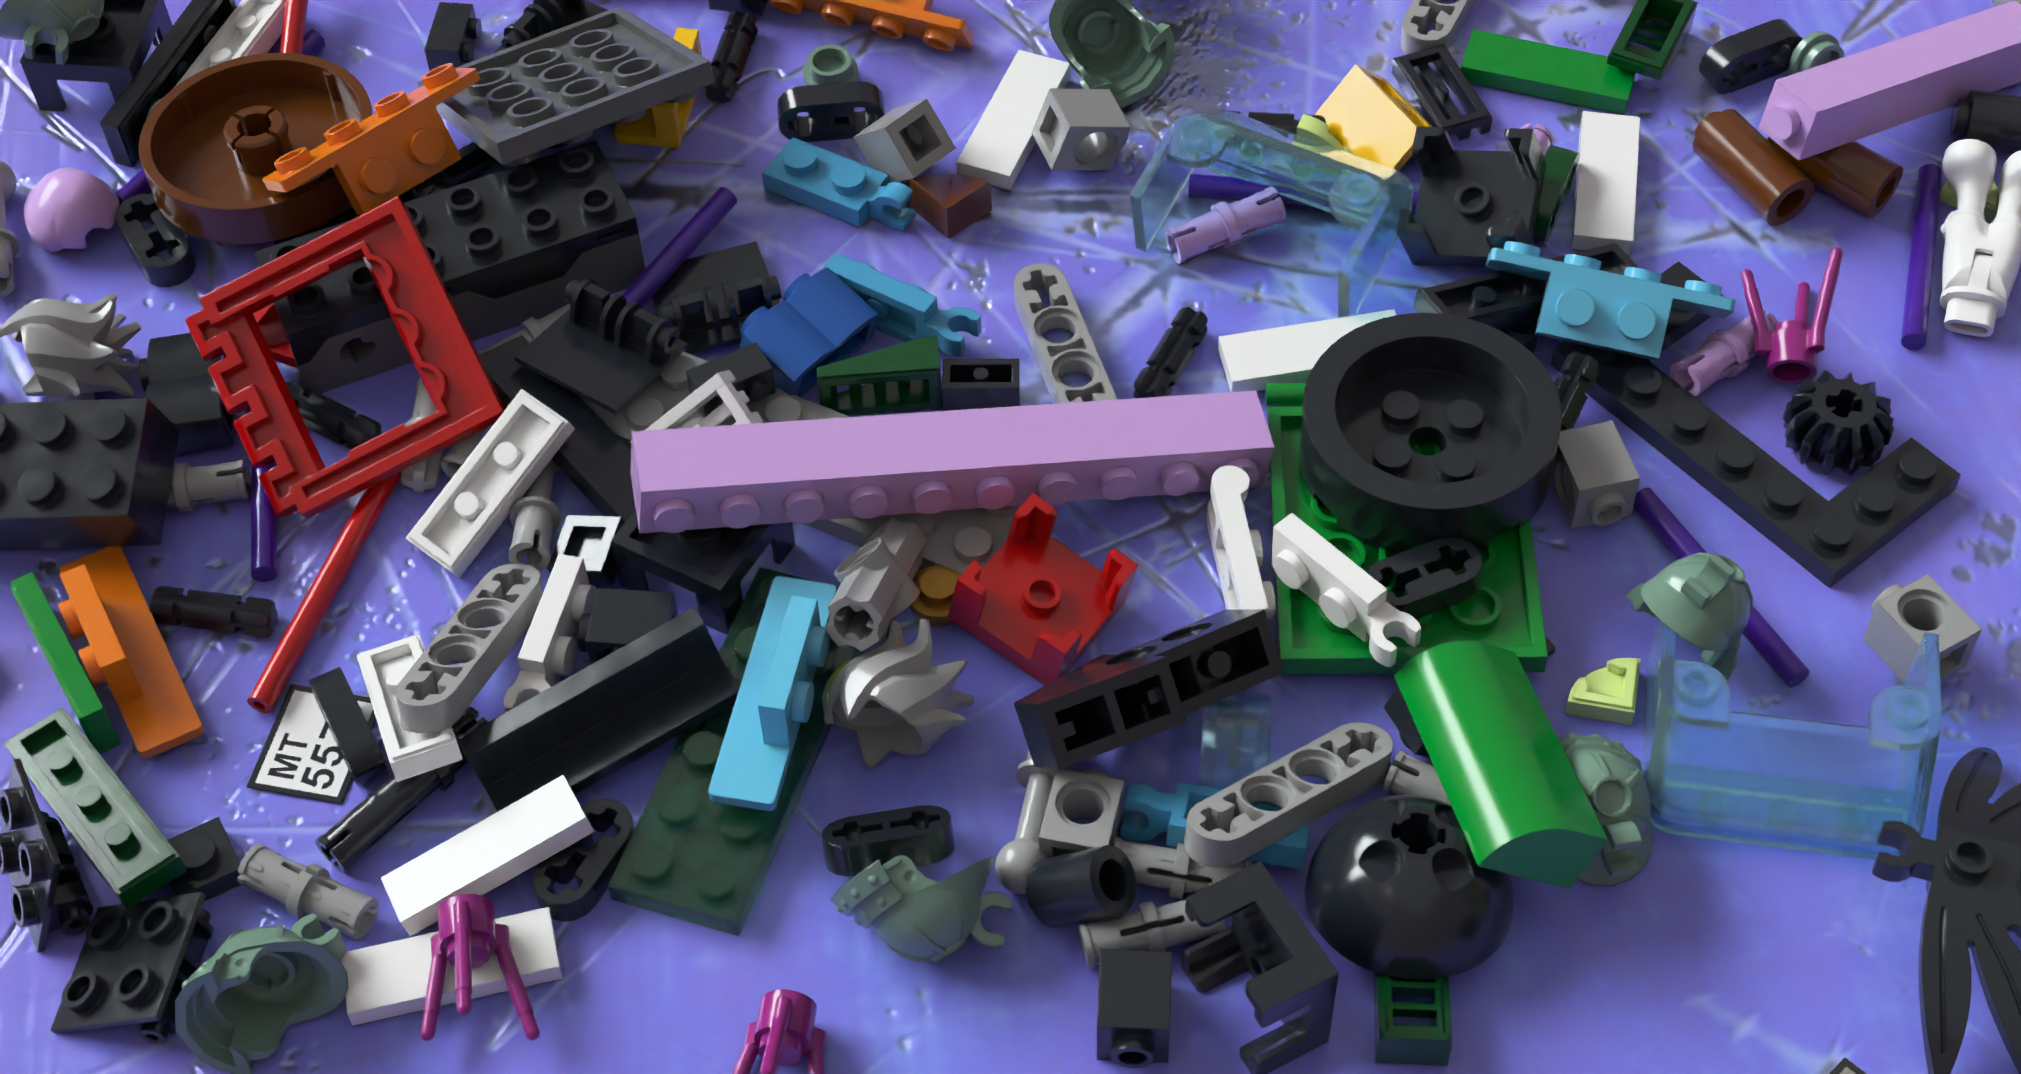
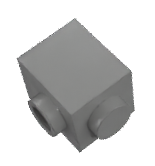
M928 99L894 108L853 137L871 168L888 174L890 182L913 179L956 149Z

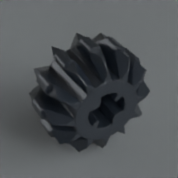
M1826 370L1816 381L1803 379L1801 385L1796 388L1791 401L1787 402L1783 414V420L1785 421L1783 427L1786 429V447L1800 450L1801 465L1814 461L1820 463L1824 475L1834 467L1841 468L1850 477L1860 468V465L1872 468L1875 462L1880 459L1885 445L1889 444L1894 431L1892 426L1894 419L1890 417L1891 399L1876 396L1875 382L1863 385L1854 382L1851 371L1843 379H1836Z

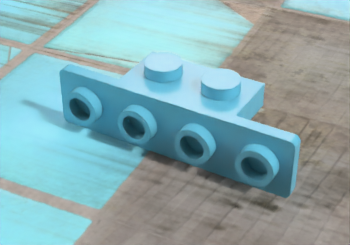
M1507 241L1504 244V249L1492 248L1487 258V268L1547 281L1535 335L1654 361L1660 358L1671 307L1726 318L1734 312L1736 299L1721 296L1723 288L1712 283L1687 280L1684 288L1660 283L1662 277L1660 273L1651 270L1626 267L1624 275L1600 270L1601 261L1573 254H1566L1564 262L1540 257V248L1520 242Z
M777 576L773 579L708 788L712 802L765 811H773L776 808L801 722H808L812 711L814 699L813 679L817 667H823L827 659L830 636L825 630V626L830 616L828 605L837 592L835 585Z

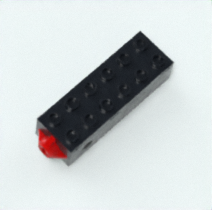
M596 140L405 202L472 342L520 326L521 322L530 317H533L535 320L543 318L565 306L569 302L564 300V292L569 282L573 279L582 281L589 278L595 281L597 286L613 294L627 289L645 270L636 216ZM347 222L255 251L254 254L258 266L261 267ZM363 258L253 313L274 360L297 368L303 385L311 389L310 395L313 392L321 394L413 362Z

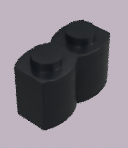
M191 333L151 338L147 358L139 360V376L142 388L146 394L145 398H148L180 430L176 454L233 446L236 433L233 425L236 420L235 414H228L208 371L212 364L226 358V355L224 354L214 360L204 361Z

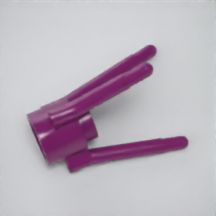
M1835 247L1830 252L1812 326L1808 324L1810 285L1807 282H1802L1798 285L1794 320L1780 322L1774 327V332H1769L1753 273L1749 269L1741 272L1744 294L1755 334L1754 353L1757 356L1767 358V375L1770 379L1785 384L1802 383L1803 379L1812 380L1817 375V353L1825 349V329L1843 256L1841 248Z
M461 894L443 901L438 907L439 933L430 939L432 960L423 1008L421 1038L424 1041H430L435 1035L447 962L455 967L457 1012L460 1015L466 1016L471 1012L472 968L486 964L491 958V953H496L525 1035L529 1040L538 1039L540 1031L511 950L509 927L504 924L495 923V910L492 901L485 896L477 894Z
M781 989L766 993L761 998L757 1021L748 1024L744 1047L732 1074H750L758 1053L763 1058L759 1074H776L778 1065H794L801 1060L802 1054L807 1056L808 1074H824L823 1051L826 1032L814 1027L817 1013V1005L814 1000L803 993L793 990Z

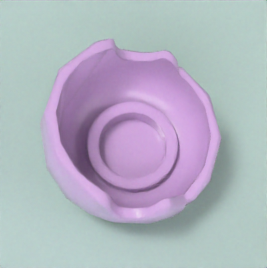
M72 167L59 168L46 174L28 194L24 205V219L31 240L51 252H57L63 248L85 249L87 247L85 237L90 230L94 228H112L116 221L115 214L119 207V200L115 189L98 177Z

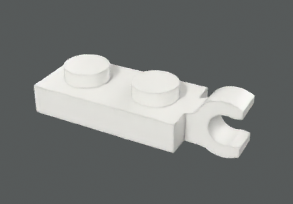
M1293 513L1289 514L1273 527L1271 566L1280 580L1292 589L1299 588L1319 604L1325 616L1334 625L1340 628H1348L1365 643L1369 640V651L1378 663L1387 667H1391L1396 663L1397 647L1387 640L1389 637H1400L1414 648L1420 644L1421 626L1419 622L1410 614L1399 611L1386 601L1387 588Z
M558 554L518 655L520 672L515 683L507 690L504 697L506 712L559 683L562 675L569 676L573 670L577 655L576 637L578 635L580 618L583 613H591L596 593V587L589 584L584 558Z

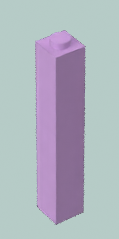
M2014 0L1777 79L1758 128L1797 160H1802L1952 107L1957 100L1966 101L1970 90L1994 92L2021 82V4Z

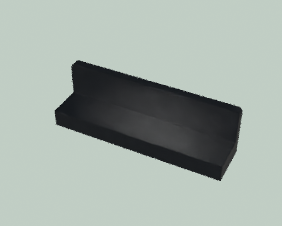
M693 607L457 739V742L498 812L562 775L566 778L574 794L582 791L735 704L740 686L721 658L705 623Z

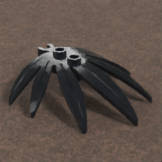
M1979 747L1965 754L1951 771L1939 804L1936 841L1922 838L1913 827L1899 821H1884L1877 839L1878 844L1894 847L1901 852L1902 856L1879 852L1873 865V875L1890 882H1900L1910 877L1927 880V896L1923 910L1919 943V1001L1928 1074H1950L1963 1041L1971 1001V964L1968 947L1971 949L1977 974L1994 1022L2018 1073L2021 1074V952L2007 933L2008 931L2014 932L2021 939V783L2009 789L1993 804L1989 803L2001 778L2002 763L1998 754L1993 749Z

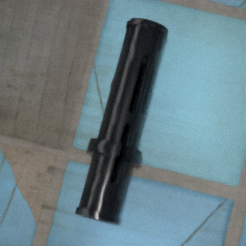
M468 707L460 719L452 725L456 740L488 723V721L482 717L477 722L476 718L479 716V712L472 707ZM459 746L463 760L399 782H396L395 776L392 774L324 835H320L315 839V843L321 853L329 862L335 858L334 867L342 873L349 870L350 866L434 791L438 788L446 791L455 783L454 774L468 762L461 747Z

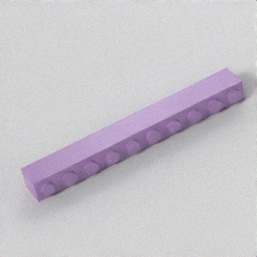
M1254 390L632 431L630 475L639 534L653 532L679 533L694 529L745 528L750 525L788 522L804 524L815 520L856 517L870 519L883 515L935 514L941 511L985 508L993 510L1005 506L1022 505L1032 492L1050 505H1059L1072 501L1122 500L1128 497L1167 494L1181 496L1187 493L1210 491L1212 475L1218 468L1227 465L1239 467L1248 474L1250 478L1249 488H1262L1275 446L1257 391Z

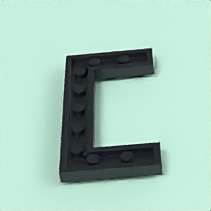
M1678 261L1661 273L1660 283L1684 288L1687 280L1705 281ZM1671 307L1661 352L1711 316ZM1566 341L1553 349L1550 365L1559 372L1567 356L1572 352L1578 351L1584 355L1594 357L1599 363V375L1592 390L1586 391V394L1828 588L1835 585L1956 489L1961 476L1960 473L1911 437L1827 501L1652 364L1649 359Z

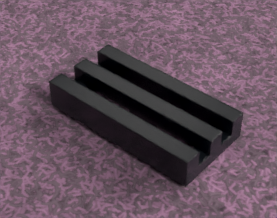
M1444 44L1393 58L1392 74L1413 107L1432 127L1445 128L1449 136L1456 134L1459 141L1470 138L1471 130L1475 128L1480 135L1491 131L1492 116ZM1428 63H1434L1437 70L1439 71V73L1451 89L1452 93L1454 94V96L1466 112V115H1461V113L1449 97L1448 88L1446 87L1441 78L1436 77Z

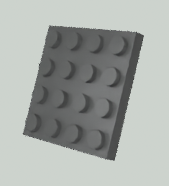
M618 6L456 67L476 68L481 80L435 107L442 118L502 165H521L535 160L539 157L541 150L556 144H575L587 140L593 135V130L610 123L622 124L636 121L646 114V109L664 102L679 103L687 101L697 95V89L715 83V78L708 59ZM422 80L417 82L419 88L424 85Z

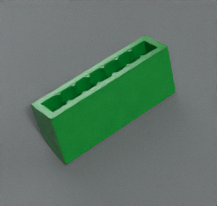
M1453 641L1431 647L1411 658L1397 671L1394 678L1478 867L1569 889L1606 844L1608 838L1516 653L1477 641Z

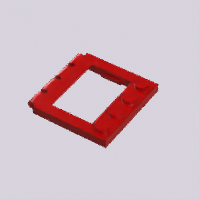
M399 197L200 297L199 300L204 309L189 316L185 321L204 361L214 360L224 354L226 355V358L212 364L208 371L228 414H237L249 408L252 410L236 419L233 425L254 468L258 469L274 462L277 463V466L262 473L259 476V480L278 518L288 516L299 510L302 516L309 519L493 425L505 411L501 399L405 203ZM363 258L437 411L408 426L402 423L348 451V457L325 467L253 313Z

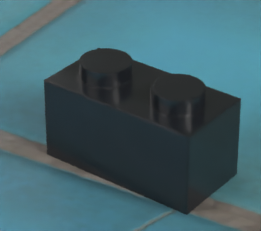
M439 2L424 48L429 71L447 63H453L456 68L473 61L474 43L476 39H480L482 31L481 20L476 18L473 4Z
M756 342L686 371L690 394L715 374L730 370L736 381L732 384L737 392L744 391L750 401L747 404L760 401L776 393L773 368ZM718 394L698 410L703 418H705L724 402Z
M1019 358L943 359V411L1020 406Z

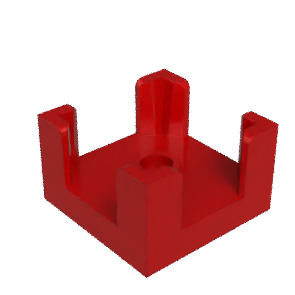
M1032 492L1014 514L1007 540L983 568L980 562L974 560L957 579L947 618L1043 685H1047L1070 671L1124 605L1139 565L1116 549H1111L1108 553L1102 571L1051 537L1058 511Z

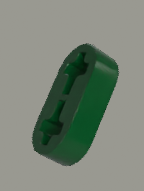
M1555 145L1549 146L1544 157L1547 164L1533 238L1543 242L1548 241L1571 190L1580 158L1579 152Z

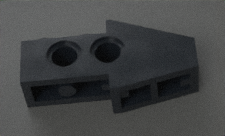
M1225 609L1119 654H1103L1014 702V706L1034 767L1059 770L1187 721L1185 715L1285 672L1265 610Z

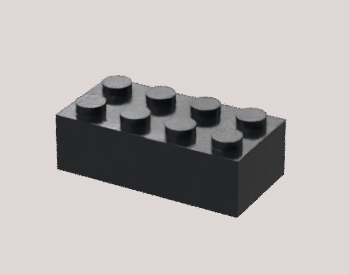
M148 398L0 403V550L161 545L180 430Z

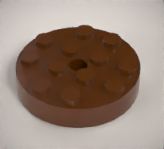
M264 53L244 56L219 63L198 72L165 95L149 114L142 128L139 139V157L156 204L164 216L175 226L194 236L215 241L223 246L271 242L304 232L319 231L325 228L331 219L351 206L331 167L291 191L278 192L268 190L262 179L277 170L274 162L281 156L301 147H306L309 152L327 141L324 133L333 126L354 118L359 123L373 115L374 112L363 85L354 75L335 63L298 53Z

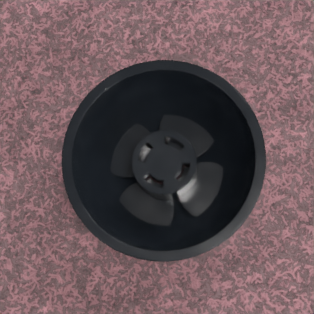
M1394 795L1378 798L1344 815L1320 841L1311 859L1305 882L1306 907L1315 928L1322 938L1349 961L1367 970L1394 978L1433 980L1466 972L1483 963L1497 951L1505 940L1512 921L1514 900L1510 874L1478 867L1451 804L1428 796Z

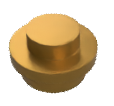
M932 565L919 570L912 581L920 590V594L909 606L919 619L929 620V624L932 626H947L954 623L947 617L957 579L962 573L942 565Z

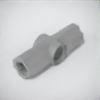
M893 518L888 519L875 527L865 545L845 559L835 570L834 575L841 585L828 605L830 616L825 630L838 646L848 645L862 652L877 643L883 636L891 619L908 608L919 596L920 590L912 580L923 562L921 557L922 548L927 539L914 522L906 524L898 522Z

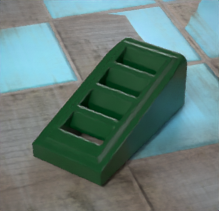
M1637 0L1608 55L1607 64L1661 81L1692 28L1698 2L1693 0Z
M937 336L907 341L816 368L820 405L845 415L943 408ZM849 385V390L837 392V386Z
M1374 972L1375 1063L1448 1066L1452 1048L1448 977L1430 981L1392 980L1389 976ZM1392 995L1431 996V1003L1397 1002L1392 1000ZM1393 1017L1431 1018V1025L1395 1024Z

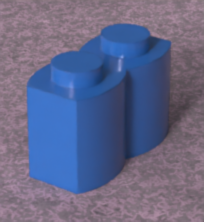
M828 267L813 276L807 273L799 276L783 295L784 301L776 304L769 310L765 306L756 309L745 320L740 329L742 338L739 349L756 342L773 368L775 387L785 391L790 396L794 394L801 397L818 383L817 367L850 358L874 334L879 314Z

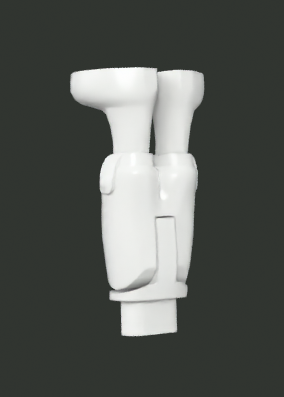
M1965 139L1950 144L1945 150L1942 161L1944 175L1957 193L1958 209L1952 211L1947 216L1945 223L1940 228L1943 238H1945L1940 305L1946 310L1944 327L1947 330L1971 336L1989 337L1994 332L1996 318L2002 317L2005 314L2007 301L2021 264V150L2013 153L2004 163L1999 183V203L1996 218L1992 223L1988 224L1985 221L1984 210L1995 175L1997 156L1989 144L1980 140Z

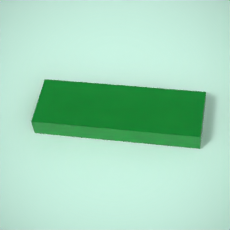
M1474 29L1461 65V71L1469 83L1623 115L1626 113L1636 76L1634 72L1607 64L1608 56Z
M33 572L11 581L12 586L10 589L88 740L99 754L121 745L95 690Z

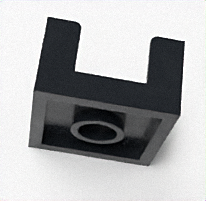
M104 0V11L99 19L98 28L86 39L69 44V57L63 65L56 64V46L52 44L42 43L38 45L33 59L26 58L25 53H23L20 63L39 110L61 112L65 110L66 103L57 80L108 83L116 102L143 66L151 44L158 46L173 26L164 0Z
M1416 127L1412 154L1422 174L1415 216H1412L1408 208H1401L1396 231L1413 265L1486 267L1488 254L1492 248L1504 249V244L1507 241L1533 244L1547 164L1533 129H1505L1504 137L1510 151L1455 150L1447 130L1443 127Z
M636 509L611 540L622 588L649 591L645 572L647 571L696 594L699 615L705 625L726 635L731 633L745 611L740 582L766 547L771 544L773 561L781 564L795 546L792 522L750 525L745 528L721 527L685 530L679 533L653 532L639 534Z
M1259 861L1186 897L1185 913L1191 922L1196 920L1201 927H1209L1232 915V926L1183 952L1182 969L1195 989L1200 993H1205L1249 971L1253 978L1247 981L1245 993L1255 1008V1019L1261 1028H1265L1279 1020L1284 1024L1240 1047V1058L1250 1073L1268 1074L1329 1042L1339 973L1263 863Z

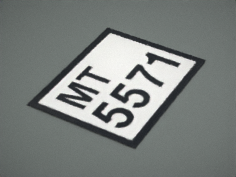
M290 684L247 784V788L342 804L352 776L321 713L311 687ZM354 695L372 730L376 716L370 697Z

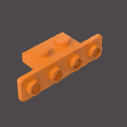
M770 0V4L774 8L785 13L799 15L803 9L819 13L824 20L838 26L850 27L853 22L869 25L876 33L892 39H902L903 34L923 38V42L928 46L942 51H953L955 46L971 50L975 40L966 21L930 12L934 0Z
M447 63L432 69L421 77L424 85L406 95L404 90L392 93L377 101L373 105L376 113L358 123L355 118L349 119L327 130L324 133L327 140L325 143L309 152L306 147H301L278 158L274 162L277 170L262 179L266 188L270 191L288 192L331 167L357 215H362L400 196L462 159L435 106L481 80L476 68H455L453 63Z
M109 546L61 566L59 575L70 599L58 603V607L73 639L86 635L90 646L78 650L84 667L94 687L107 682L141 758L149 759L201 736L204 733L203 725L156 622L149 611V607L121 546Z

